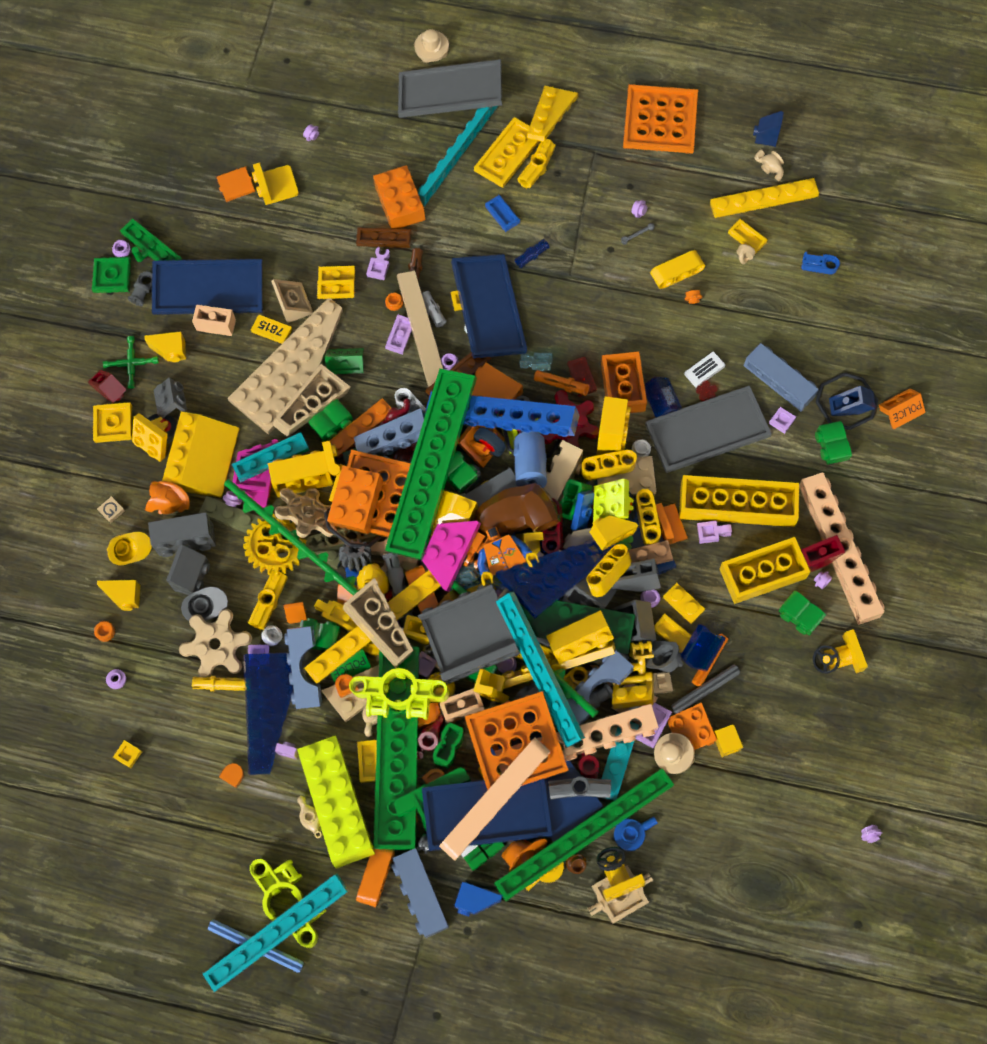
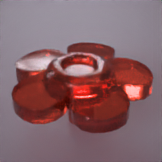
M704 381L702 386L696 387V393L700 394L699 399L701 401L716 397L714 393L717 392V386H710L709 381Z

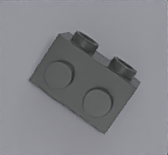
M170 377L154 389L157 414L162 418L175 408L182 412L187 411L184 387L180 382L174 381Z

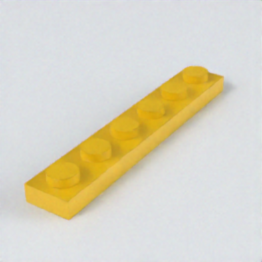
M812 178L711 199L710 204L714 218L815 198L818 197L819 191L815 179Z
M610 641L561 664L558 663L557 659L551 660L547 658L554 671L562 668L568 669L615 654L616 647L614 642ZM527 665L521 667V670L515 672L509 670L502 674L505 677L503 689L533 680Z

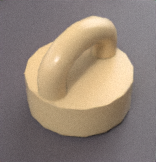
M746 244L740 245L736 251L741 264H746L748 260H752L756 253L751 246Z

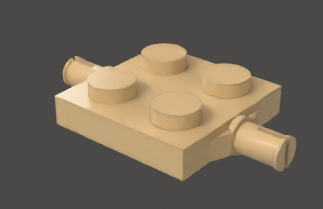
M627 865L626 870L631 879L635 876L632 874L631 870ZM649 873L643 876L645 885L653 881ZM605 878L592 886L598 903L587 909L591 916L603 910L608 915L612 924L649 902L644 895L643 887L606 902L603 890L611 886L608 879Z

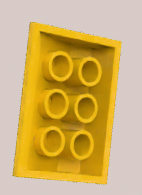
M181 412L162 481L177 484L185 492L222 498L225 488L224 483L227 480L240 429L199 414Z

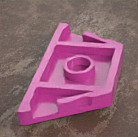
M274 439L271 443L263 446L260 444L251 449L239 451L236 462L279 441ZM234 470L232 482L240 489L245 490L246 494L261 507H267L272 485L269 470L241 483Z
M478 521L437 524L425 550L423 563L447 592L450 591L481 525Z

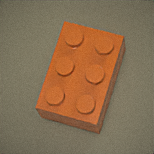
M407 165L373 176L377 194L391 229L403 228L425 220L424 208Z
M639 351L602 355L601 369L605 396L627 399V407H631L630 413L645 412L647 399Z
M342 465L327 521L335 527L369 534L384 480L379 473Z

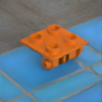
M702 703L669 717L667 721L671 732L686 736L693 744L694 750L706 745H712L717 741Z

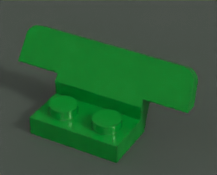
M457 768L396 799L394 807L398 818L417 809L426 831L422 788L471 782L465 769Z

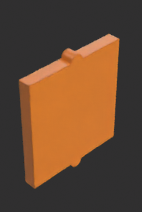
M246 167L217 176L220 185L219 190L223 193L226 202L255 192L251 182L252 177H249Z

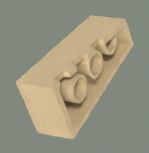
M320 364L277 415L273 426L288 437L305 425L317 413L323 411L331 402L344 397L348 393L350 386Z
M564 440L560 444L559 456L555 455L552 460L551 472H547V484L544 487L551 498H555L559 503L564 497V488L568 480L574 479L575 475H579L582 469L583 450Z
M375 578L344 603L343 610L395 668L411 655L413 649L395 619L393 611L388 606L386 598L380 591Z

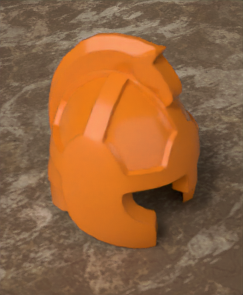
M152 481L149 489L151 498L146 504V511L153 512L158 510V514H171L176 511L183 512L185 509H189V496L180 486L168 481Z

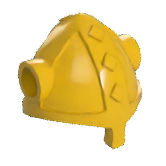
M367 564L359 571L357 576L358 590H361L366 583L368 584L375 578L383 594L389 591L388 578L378 564Z

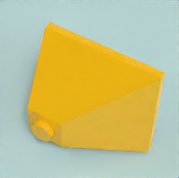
M443 491L429 541L437 524L473 521L479 508L477 502L458 494Z

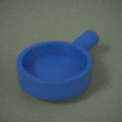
M654 816L641 824L635 820L626 819L616 826L614 841L624 851L637 850L644 842V831L658 823Z

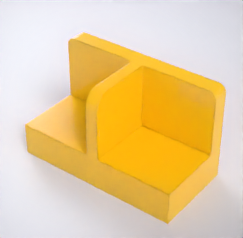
M543 532L516 534V537L526 543L533 553L537 554L540 551L539 540H543Z
M480 668L474 692L490 701L504 703L509 699V696L502 693L505 677Z

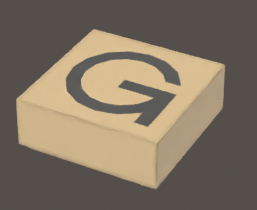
M112 496L97 508L110 523L125 512Z

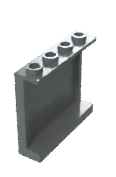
M482 585L475 592L463 593L456 600H446L440 604L441 606L434 609L432 607L422 611V614L418 615L441 671L442 681L446 685L479 672L480 668L486 669L520 654L496 604V601L499 599L492 585Z

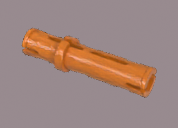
M537 370L534 375V381L565 389L569 393L575 392L586 396L589 391V384L575 381L574 378L567 379Z

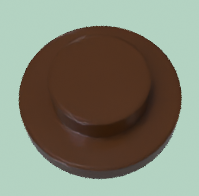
M576 853L566 861V867L571 873L580 874L586 869V859L580 853Z

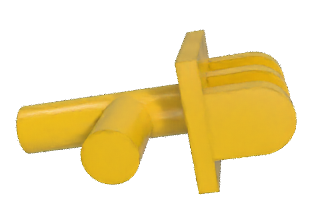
M646 641V643L638 642V644L630 643L629 656L634 660H638V663H631L634 666L633 671H638V675H646L645 658L654 657L651 641Z

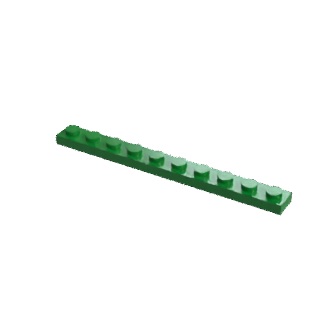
M663 768L496 881L494 885L504 900L508 901L674 786L673 782Z

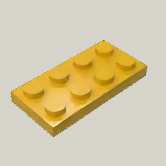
M514 117L474 166V171L504 188L540 141L527 138L530 126Z

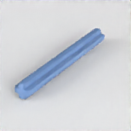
M211 920L208 926L209 931L239 945H242L251 938L216 920ZM275 948L264 955V957L296 972H300L304 964L302 961Z

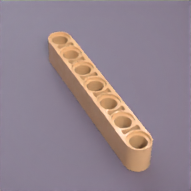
M534 738L439 847L455 861L551 751L537 738Z

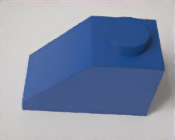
M462 882L454 907L458 909L457 913L469 917L470 913L475 915L501 902L502 895Z

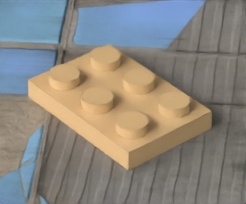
M652 456L637 457L636 467L632 472L597 479V485L627 479L629 480V491L633 496H636L642 489H648L653 494H656ZM630 459L623 460L627 464L632 463ZM610 462L604 464L606 467L614 466Z

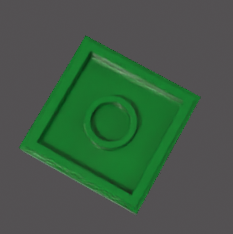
M130 257L94 258L93 293L129 292Z

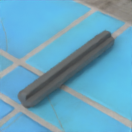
M736 665L730 666L671 705L672 711L675 714L684 711L739 675L740 670Z

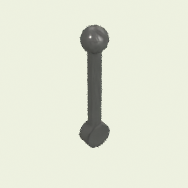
M649 223L648 227L628 237H622L621 243L625 245L630 239L648 230H653L655 228L654 224Z

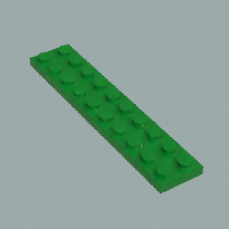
M439 368L385 551L423 560L477 380L476 376Z
M412 647L413 652L396 668L406 669L416 679H419L420 648ZM379 650V677H383L388 671L396 668ZM396 677L388 684L389 691L386 692L387 698L393 702L395 700H402L403 702L411 695L412 680L407 677L406 679ZM391 707L389 708L388 718H384L383 715H377L374 849L413 850L416 848V809L398 818L394 801L417 789L418 717L407 719L406 710H395Z

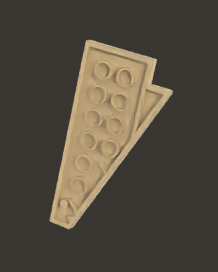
M327 299L228 397L230 403L268 435L275 429L273 423L277 415L318 366L323 363L342 315V307L332 299Z

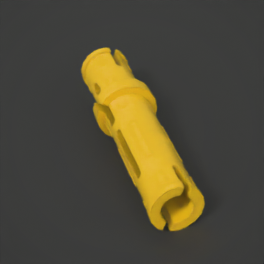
M216 676L193 677L192 689H206L215 692V690L253 691L254 685L253 678H217Z

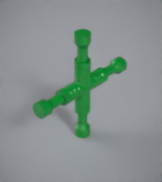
M128 336L129 349H127V359L113 362L103 361V367L127 366V375L129 376L127 387L133 389L135 388V382L133 381L135 366L145 365L146 363L159 364V357L155 356L148 359L144 357L135 358V349H133L135 337Z

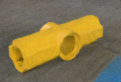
M275 571L271 572L264 589L258 594V602L248 621L249 625L260 630L265 629L273 610L278 606V599L288 579L286 575L281 572L278 575L275 574ZM267 597L273 598L271 602L264 603Z

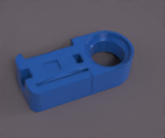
M805 252L801 269L834 274L839 268L840 261L832 255L823 254V256H817ZM831 261L836 267L828 268L826 263Z

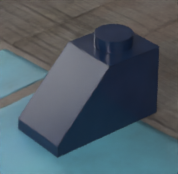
M780 111L760 118L759 125H755L753 136H756V144L776 147L784 112Z
M858 386L829 398L832 416L859 415L876 408L873 391L863 386Z

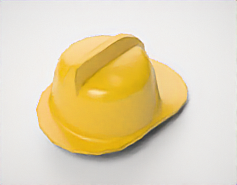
M142 532L118 535L109 542L107 548L109 560L116 565H126L143 560L149 555L151 544L150 538Z

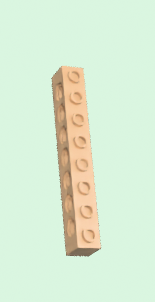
M824 473L802 479L799 488L822 541L838 535L842 545L847 549L845 554L832 562V565L858 625L880 618L884 613V604L876 595L877 589L874 582L870 581L868 567L866 564H863L860 558V549L853 542V533L846 526V517L839 510V502L836 495L832 494L830 480L825 478ZM816 493H821L824 498H818ZM823 510L830 511L832 515L824 514ZM830 527H836L839 533H834ZM846 562L853 563L854 568H849ZM853 579L860 580L862 586L856 585ZM861 597L868 598L869 604L862 602Z
M649 704L580 725L585 738L582 740L583 745L579 748L573 745L566 748L560 733L557 732L556 734L559 743L564 748L562 751L566 761L576 759L577 754L585 752V755L597 752L596 749L603 746L605 749L615 747L616 742L624 741V743L635 741L636 736L643 735L644 738L652 736L659 727L652 705ZM632 720L639 721L641 728L638 730L632 729L630 722ZM613 726H618L621 728L622 733L615 736L611 733L610 729ZM593 732L601 733L602 740L599 742L593 741L591 734ZM522 743L517 744V745H514V746H511V747H512L513 749H516V750H517V749H520L521 746H522ZM503 749L495 751L496 756H499ZM548 756L544 759L542 763H545L548 760ZM506 764L499 765L501 774H503L508 766Z

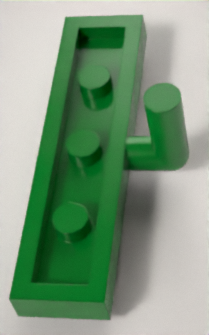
M133 218L120 230L123 236L137 246L131 250L137 262H142L147 256L151 257L154 261L183 260Z

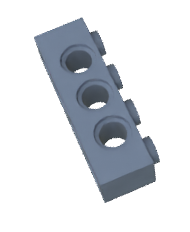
M420 408L355 436L354 441L357 451L383 457L384 455H391L394 451L401 448L409 447L418 441L426 413Z

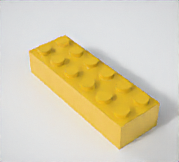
M683 475L680 489L679 519L795 527L799 519V483Z

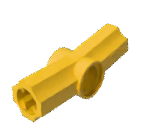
M546 139L544 142H540L536 152L531 157V162L518 177V182L524 188H531L539 176L545 174L546 166L555 150V144L551 140Z

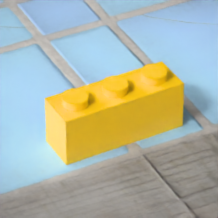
M601 610L546 636L559 664L614 639Z

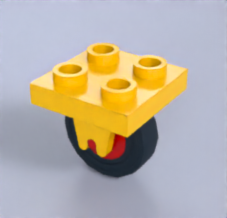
M138 413L134 416L132 442L137 447L146 451L149 456L161 462L165 459L166 444L174 439L177 421L169 415L162 418L158 414H154L147 419Z

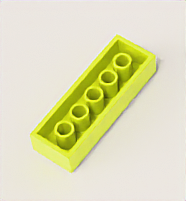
M336 735L297 749L334 867L339 868L375 855Z

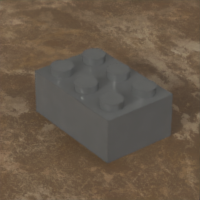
M207 513L148 522L150 544L159 556H173V554L177 553L180 544L192 550L200 549L202 551L210 550L211 547L216 546L214 525Z

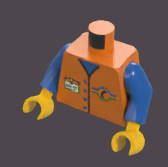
M497 527L486 531L490 542L482 545L483 548L479 551L477 566L481 575L482 585L485 586L484 580L490 579L493 584L494 575L526 561L529 567H533L530 561L536 559L539 563L537 554L533 553L527 544L519 538L509 534L501 537Z

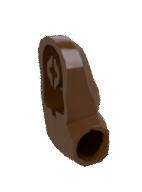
M533 483L508 488L499 492L477 509L474 521L481 523L478 532L485 535L487 539L486 531L497 527L501 537L508 534L512 535L529 527L533 532H541L558 524L560 518L557 507L549 493L541 485Z

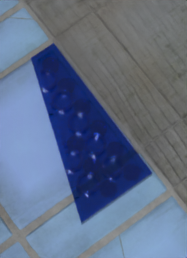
M591 539L578 546L574 545L566 550L538 557L539 563L536 559L530 561L533 567H529L528 563L518 564L510 569L497 571L495 576L510 592L515 593L518 601L536 618L585 579L616 544L602 551L596 541Z
M287 653L244 654L249 775H265L271 773L276 755V745L282 733L283 722L288 711L291 693H293V685H290L289 673H292L291 665L287 663Z

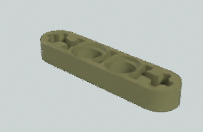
M344 528L337 529V532L349 542L351 539L347 538V534L350 532L357 535V538L353 539L354 542L358 539L362 543L371 542L378 536L376 534L362 533L363 537H361L360 532ZM320 533L308 537L306 545L318 555L338 550L340 547H344V542L338 538V543L331 544L328 542V539L331 537ZM313 542H315V544L318 545L317 548H314V546L312 545Z

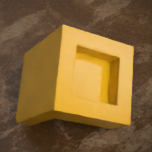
M734 725L714 732L717 738L715 742L721 757L738 752L743 748Z

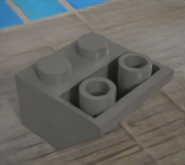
M585 567L562 601L605 609L617 589H610L604 596L594 597L586 580L591 571Z

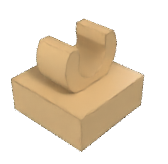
M670 672L653 673L654 695L673 691Z

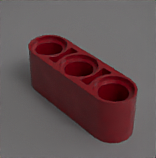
M552 498L557 505L560 522L557 524L556 530L552 532L548 529L542 531V546L545 552L554 556L558 550L562 551L563 517L562 505L555 498ZM553 541L557 542V548L554 551H549V544Z

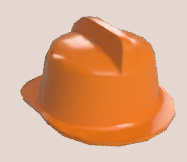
M539 839L534 843L527 840L512 842L502 853L503 859L510 866L509 873L545 849L547 840Z

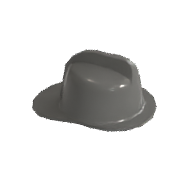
M217 587L203 588L185 597L181 607L182 614L188 621L195 614L201 615L207 621L217 617L221 610L227 608V596Z
M654 641L651 643L654 657L645 658L647 668L659 669L669 673L677 667L683 666L679 646L676 642Z

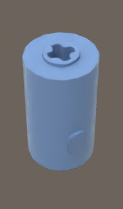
M522 432L514 439L516 486L536 483L544 488L547 484V458L544 437L538 432Z

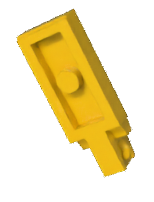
M318 599L315 603V609L322 612L321 617L325 618V620L334 622L350 632L358 626L343 610L344 605L334 600L333 602L329 600L328 603H325Z

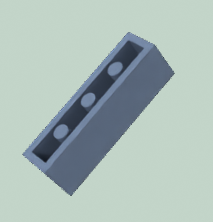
M761 343L745 360L744 367L800 412L815 398L819 390L812 381L806 380L798 370L791 368L783 358L776 356L769 347Z
M416 848L394 857L395 864L391 866L395 876L400 875L403 883L399 884L403 895H408L410 903L407 905L411 915L416 914L418 922L415 925L419 935L424 934V937L428 938L448 929V924Z

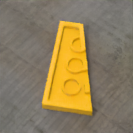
M544 86L527 133V138L544 142L554 130L556 123L561 121L563 114L570 109L573 101L577 100L578 93Z

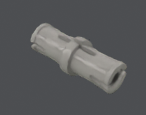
M429 291L423 292L422 297L427 314L431 316L436 327L443 326L447 321L440 312V306L434 301Z

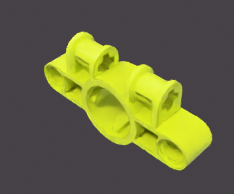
M402 668L392 669L384 674L383 677L357 676L352 678L349 684L351 692L356 697L367 699V717L383 715L384 718H388L389 708L391 707L395 710H406L407 719L420 717L428 720L430 702H444L450 695V691L443 681L416 679L411 672ZM396 677L400 679H406L407 677L413 682V685H411V695L403 702L402 700L390 701L386 695V692L389 691L388 684ZM359 683H364L363 690L356 691V686ZM443 687L445 689L444 693L439 696L435 695V690Z
M257 859L250 865L251 875L265 894L263 897V910L272 921L277 918L274 916L276 913L273 908L270 909V901L272 896L281 892L280 889H292L291 893L298 899V902L304 898L302 892L294 886L303 876L295 870L292 860L286 861L275 870L262 859ZM264 864L265 872L257 875L256 868ZM326 909L293 933V936L301 946L311 948L317 944L318 935L311 923L322 916ZM306 932H311L313 935L312 941L305 944L303 942V935Z

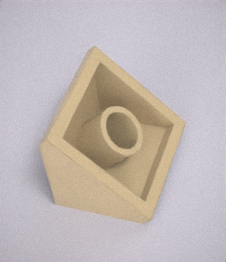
M272 280L287 323L313 313L301 282Z

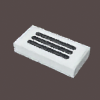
M713 351L688 369L684 375L697 388L722 370L725 364Z

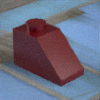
M99 370L87 382L104 398L113 403L119 401L126 391L112 374L103 370Z
M838 535L801 549L810 573L828 566L846 553Z

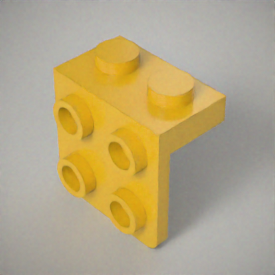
M260 163L253 164L255 172L251 173L254 182L259 183V186L256 187L259 198L263 197L265 205L292 198L299 194L289 165L262 172Z

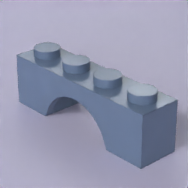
M314 626L287 629L284 637L285 644L289 645L290 652L287 653V663L291 665L292 673H289L290 685L294 687V692L291 693L292 704L296 705V709L319 707L322 705L320 684L310 681L302 668L304 655L310 648L316 645Z
M615 651V654L604 657L602 660L603 664L599 668L595 667L588 676L590 678L585 683L581 681L575 688L588 702L589 696L596 686L607 682L620 685L633 671L634 666L619 652ZM572 698L567 699L579 726L582 725L591 715L579 704L577 705L576 701Z

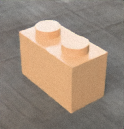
M196 305L192 322L197 331L232 336L236 318L233 311L229 309Z
M474 688L449 697L444 702H439L446 724L464 719L465 716L484 710L480 695L474 692Z

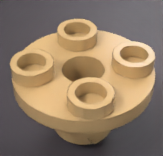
M428 29L417 37L415 51L423 62L438 61L448 55L449 42L447 37L441 32Z
M669 733L661 737L656 743L654 757L657 765L661 769L663 768L665 772L679 774L686 771L694 763L695 751L693 744L686 736L679 733Z

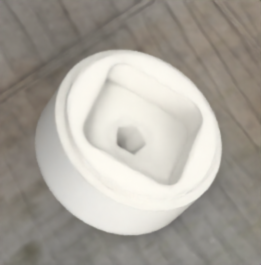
M267 626L262 632V640L269 646L277 645L282 639V632L276 626Z

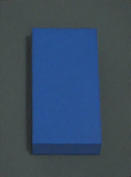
M500 195L485 203L486 209L505 232L520 223V219Z

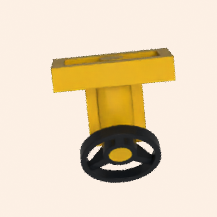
M854 629L846 631L842 636L845 645L836 648L821 646L814 652L813 664L819 672L828 674L834 672L837 668L853 664L855 672L859 673L868 667ZM823 648H830L829 650L824 651V654L820 652V650ZM817 654L821 656L824 670H821L817 665Z
M608 847L602 850L596 858L598 867L604 870L611 886L603 890L606 902L645 886L642 874L630 879L624 865L625 853L618 847ZM616 851L614 854H610L606 858H601L604 854L608 852ZM620 853H621L623 856H622L621 859H618V857H619V855H620Z

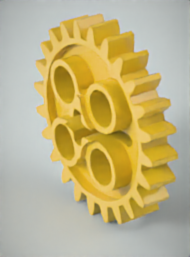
M258 518V525L252 523L251 527L253 530L247 529L248 536H244L246 543L243 544V547L246 549L245 556H249L248 562H254V569L260 566L261 573L267 569L268 575L271 574L272 570L275 571L276 575H278L279 570L286 574V568L293 571V564L299 566L297 558L299 549L289 540H284L281 533L264 536L265 532L270 531L271 525L266 520L262 521ZM276 519L289 531L296 530L297 525L294 522L290 523L288 519ZM300 537L299 539L304 544H306L307 540H304V538ZM262 549L268 550L266 554L259 553ZM280 553L288 554L284 558L278 556Z

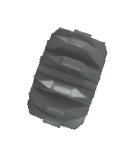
M353 539L350 541L351 543L367 544V542L362 543L360 539L356 542ZM344 543V547H340L339 561L350 572L353 569H357L359 572L361 567L371 563L372 552L370 547H351Z

